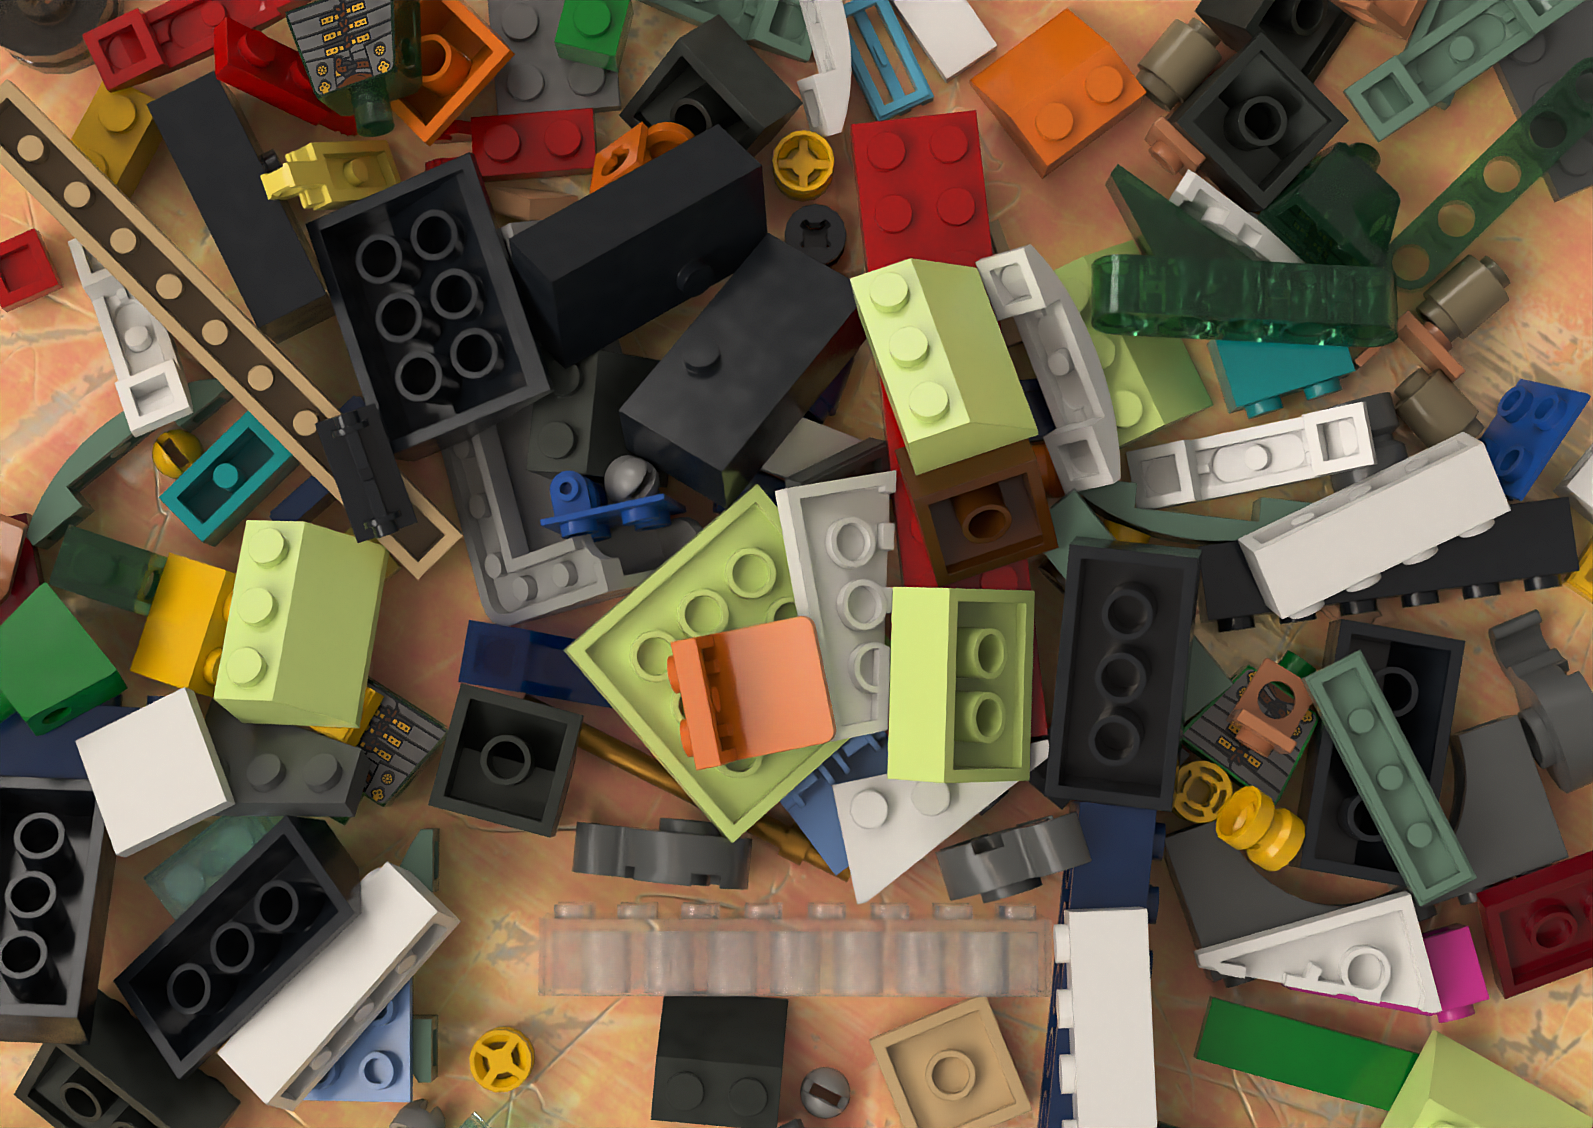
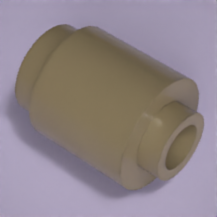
M1192 18L1188 24L1175 19L1137 64L1140 71L1135 77L1146 90L1145 96L1168 112L1172 110L1177 102L1183 104L1222 60V56L1216 50V46L1221 42L1219 37L1196 18Z
M1468 254L1423 293L1425 300L1416 307V312L1424 323L1429 321L1438 327L1450 342L1457 337L1465 339L1509 301L1504 288L1510 284V280L1490 257L1485 256L1479 261Z
M1420 367L1394 390V393L1400 399L1394 406L1396 414L1427 448L1461 432L1476 438L1485 428L1476 418L1479 411L1440 368L1427 374Z

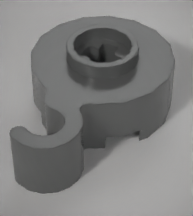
M1535 609L1488 630L1489 639L1502 671L1514 686L1520 709L1517 714L1534 760L1542 769H1546L1557 786L1568 794L1593 783V692L1579 671L1568 676L1566 675L1569 671L1568 660L1563 658L1556 648L1550 649L1540 628L1541 616L1538 610Z
M1077 811L1057 818H1053V815L1020 823L1016 827L989 835L987 833L945 847L936 852L950 900L981 894L983 903L1032 890L1043 885L1040 877L1092 861Z
M660 818L659 829L577 822L572 872L632 878L637 881L683 886H710V884L719 885L720 889L744 890L748 889L752 839L739 837L735 842L731 843L728 838L721 835L712 822Z

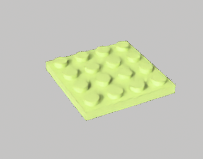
M758 484L749 488L728 509L719 514L650 574L639 586L634 588L563 650L718 831L728 838L731 843L735 842L850 739L847 738L741 759L722 766L696 770L694 757H688L683 749L680 737V722L682 719H686L682 697L681 693L676 694L673 691L667 672V659L673 655L671 642L798 617L778 507ZM885 635V645L891 648V641Z

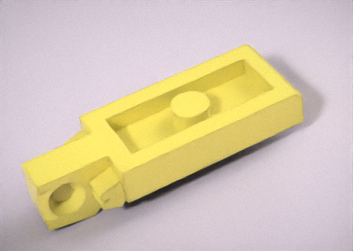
M387 140L309 143L298 150L286 154L287 162L283 163L282 167L260 176L268 200H287L299 196L303 209L313 208V211L340 209L401 182Z

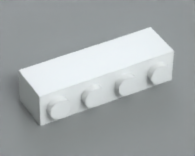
M1461 432L1237 540L1265 605L1281 619L1287 617L1299 619L1319 611L1325 605L1324 599L1345 589L1348 592H1355L1374 585L1381 579V572L1400 563L1411 565L1429 559L1437 553V545L1458 535L1462 538H1467L1487 531L1495 524L1494 518L1511 511L1484 443L1465 432Z
M387 861L382 868H377L368 873L360 882L361 914L234 1033L217 1053L266 1105L294 1111L461 922L412 872Z
M1143 907L1064 910V924H1054L1053 943L1055 963H1066L1067 989L1056 990V1011L1058 1028H1069L1070 1054L1059 1055V1079L1061 1094H1072L1073 1119L1062 1120V1128H1157L1147 909Z

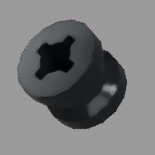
M818 204L803 206L794 212L788 220L784 242L831 268L837 264L844 253L846 242L844 222L837 212L827 206ZM806 225H808L810 228L816 227V228H821V229H820V230H819V229H811V230H810Z

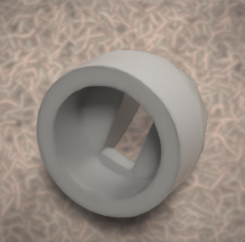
M631 455L618 457L606 470L604 477L606 493L615 503L657 495L660 487L659 473L649 461ZM639 486L632 498L628 496Z
M816 1068L809 1072L802 1082L800 1090L801 1101L805 1109L813 1116L823 1119L833 1118L842 1113L849 1103V1083L846 1077L834 1068ZM813 1083L840 1095L841 1098L837 1106L809 1093Z
M419 1099L409 1102L400 1109L389 1125V1128H445V1118L438 1106L429 1113L426 1111L428 1101Z

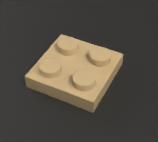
M984 992L869 1039L904 1128H991L1032 1111L1028 1097Z

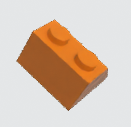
M408 0L391 19L392 68L387 72L369 77L363 81L424 143L431 146L515 54L501 36L464 0Z
M1068 8L969 80L970 85L1042 179L1139 108L1147 93L1110 43Z

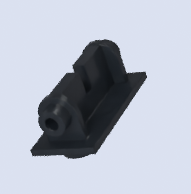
M375 403L315 423L357 543L372 538L378 539L398 532L403 527L418 523Z

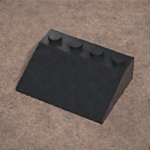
M466 153L305 224L366 406L372 403L376 404L395 460L415 462L464 442L555 391L473 153Z

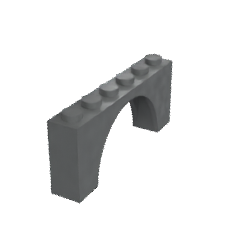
M1518 715L1502 716L1450 735L1449 746L1454 766V795L1448 822L1477 878L1422 906H1416L1413 900L1418 922L1438 914L1434 904L1454 897H1458L1460 905L1477 902L1476 893L1494 887V883L1514 876L1519 878L1569 857ZM1216 820L1197 823L1165 836L1163 857L1196 950L1406 890L1410 893L1407 887L1397 886L1389 892L1361 902L1348 904L1309 902L1283 891L1259 874L1239 850L1231 847L1218 837L1216 833ZM1203 969L1207 979L1213 982L1223 979L1226 988L1257 979L1246 976L1245 979L1220 974L1218 971Z

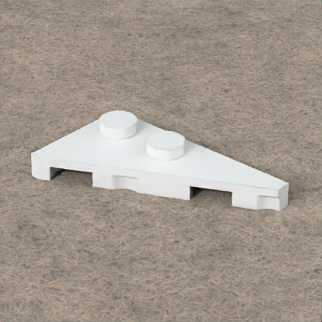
M1189 169L1162 210L1314 303L1321 304L1333 300L1338 317L1344 321L1349 318L1360 300L1357 295L1342 284L1339 291H1337L1297 252L1259 219L1260 215L1252 212L1247 213Z
M1048 740L1031 743L1030 771L1048 758ZM887 774L832 785L857 904L868 902L1018 781L935 783L887 779Z
M1406 890L1193 951L1199 968L1218 971L1223 975L1244 979L1246 976L1279 982L1284 986L1331 995L1344 994L1354 996L1363 1001L1374 1003L1382 1001L1409 1006L1428 1013L1442 1011L1412 896Z

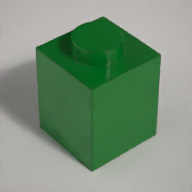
M565 0L554 40L559 58L619 72L634 15L632 1Z

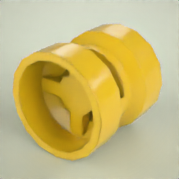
M806 130L791 132L781 139L774 150L772 160L774 181L781 193L788 198L801 202L815 200L823 195L831 185L834 173L833 151L826 139L816 132Z
M1208 761L1184 762L1179 769L1177 797L1172 813L1180 819L1193 823H1206L1216 820L1225 802L1233 795L1232 783L1227 773L1217 764Z
M1246 786L1236 791L1221 808L1216 820V833L1221 840L1237 850L1246 849L1249 859L1269 872L1281 869L1295 857L1305 837V825L1302 819L1289 810L1275 808L1272 798L1258 788Z

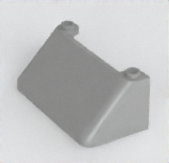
M542 220L513 222L500 227L512 266L513 260L509 238ZM619 339L600 349L623 354ZM533 403L474 437L441 451L480 600L486 615L493 623L499 626L526 623L626 596L703 528L696 520L690 517H679L671 519L672 525L651 531L636 532L634 525L610 528L612 536L610 539L594 543L591 534L562 539L561 534L542 527L541 519L554 517L550 495V485L553 479H548L526 470ZM598 483L605 490L604 483ZM639 486L628 496L632 498ZM607 495L608 504H615V502L611 500L610 497Z

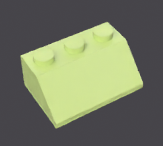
M1134 240L1083 256L1053 270L1076 305L1097 351L1111 396L1117 426L1119 450L1213 405Z
M910 258L850 278L857 311L915 475L1038 435L1037 426L977 268Z
M246 520L213 699L242 723L360 728L389 551L383 545L367 540L357 543L354 536L305 521Z
M893 587L887 779L935 783L1030 781L1035 591Z
M1432 1030L1380 1128H1592L1593 1118L1438 1031Z

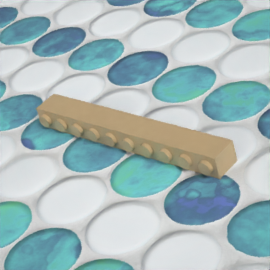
M6 79L0 85V164L344 506L315 423L343 413L16 84ZM399 469L418 523L403 527L400 531L377 540L414 577L419 579L463 535L461 530Z

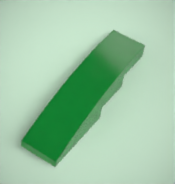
M1210 996L1193 1057L1252 1075L1390 1111L1420 1053Z

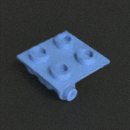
M885 731L850 738L780 800V803L789 812L835 876L846 869L849 864L832 785L887 774L888 735Z
M412 977L303 1100L413 1102Z

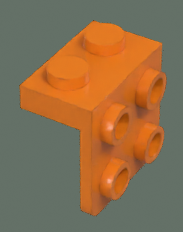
M799 616L671 642L673 655L667 659V672L673 691L676 694L681 693L686 719H682L680 722V737L686 755L694 757L696 770L722 766L741 759L830 742L835 737L836 724L816 625L811 618Z

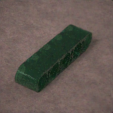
M1593 57L1584 58L1575 64L1389 244L1384 253L1382 268L1384 277L1391 287L1399 292L1408 294L1421 292L1429 287L1593 129V104L1586 103L1580 99L1575 87L1579 77L1584 74L1593 73ZM1543 117L1554 118L1563 127L1565 135L1563 142L1554 148L1539 147L1530 137L1529 128L1532 122ZM1496 161H1505L1512 164L1518 171L1519 176L1516 188L1504 193L1495 192L1490 189L1485 183L1483 176L1484 170L1488 165ZM1448 205H1463L1473 215V228L1464 236H1449L1439 227L1438 215ZM1410 247L1422 251L1427 257L1429 264L1425 275L1413 281L1404 280L1397 276L1392 265L1395 255L1402 249Z
M1112 254L1102 256L1091 264V324L1095 330L1113 335L1363 348L1379 347L1390 344L1398 338L1397 276L1390 270L1377 267Z

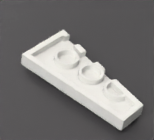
M896 470L775 491L797 616H807L816 625L836 724V735L830 742L888 730L891 648L885 645L886 614L892 613L893 588L887 587L888 551L894 550L895 523H889V497L891 493L896 492Z

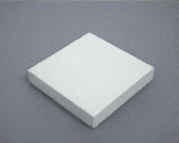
M183 687L75 741L113 849L118 856L126 858L235 805L196 695L191 689Z

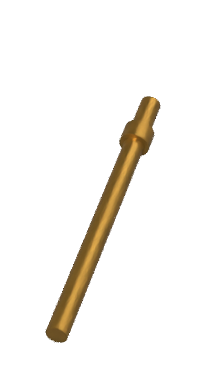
M527 693L523 698L524 700L553 707ZM582 722L578 742L579 748L698 807L656 758ZM765 814L746 831L779 848V856L799 866L802 861H805L835 876L795 821L791 827ZM849 866L835 877L848 882L851 876Z

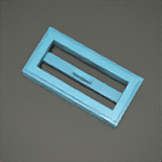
M852 0L844 4L846 18L853 16L893 102L884 105L849 31L852 72L875 121L889 120L896 115L901 116L920 104L923 106L933 101L934 95L889 0ZM872 6L876 7L915 92L906 96L865 11Z

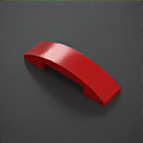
M170 0L145 13L136 8L82 34L107 91L112 93L164 76L214 55V28L226 16L253 30L261 32L286 18L288 12L300 9L313 0Z

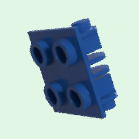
M1520 379L1516 386L1507 391L1501 398L1496 416L1478 440L1482 441L1486 447L1507 500L1513 501L1515 499L1522 501L1590 400L1591 396L1589 394Z
M563 471L554 477L550 485L554 517L541 519L540 523L542 527L561 534L562 539L591 534L595 543L610 539L612 537L610 528L634 525L636 532L656 530L672 525L671 515L687 511L685 505L664 493L609 505L607 494L601 485L575 471Z

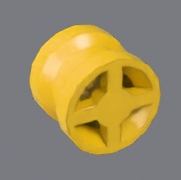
M511 1026L496 1027L487 1031L477 1040L469 1056L471 1073L483 1088L493 1092H508L519 1087L531 1074L535 1064V1049L531 1040L521 1030Z

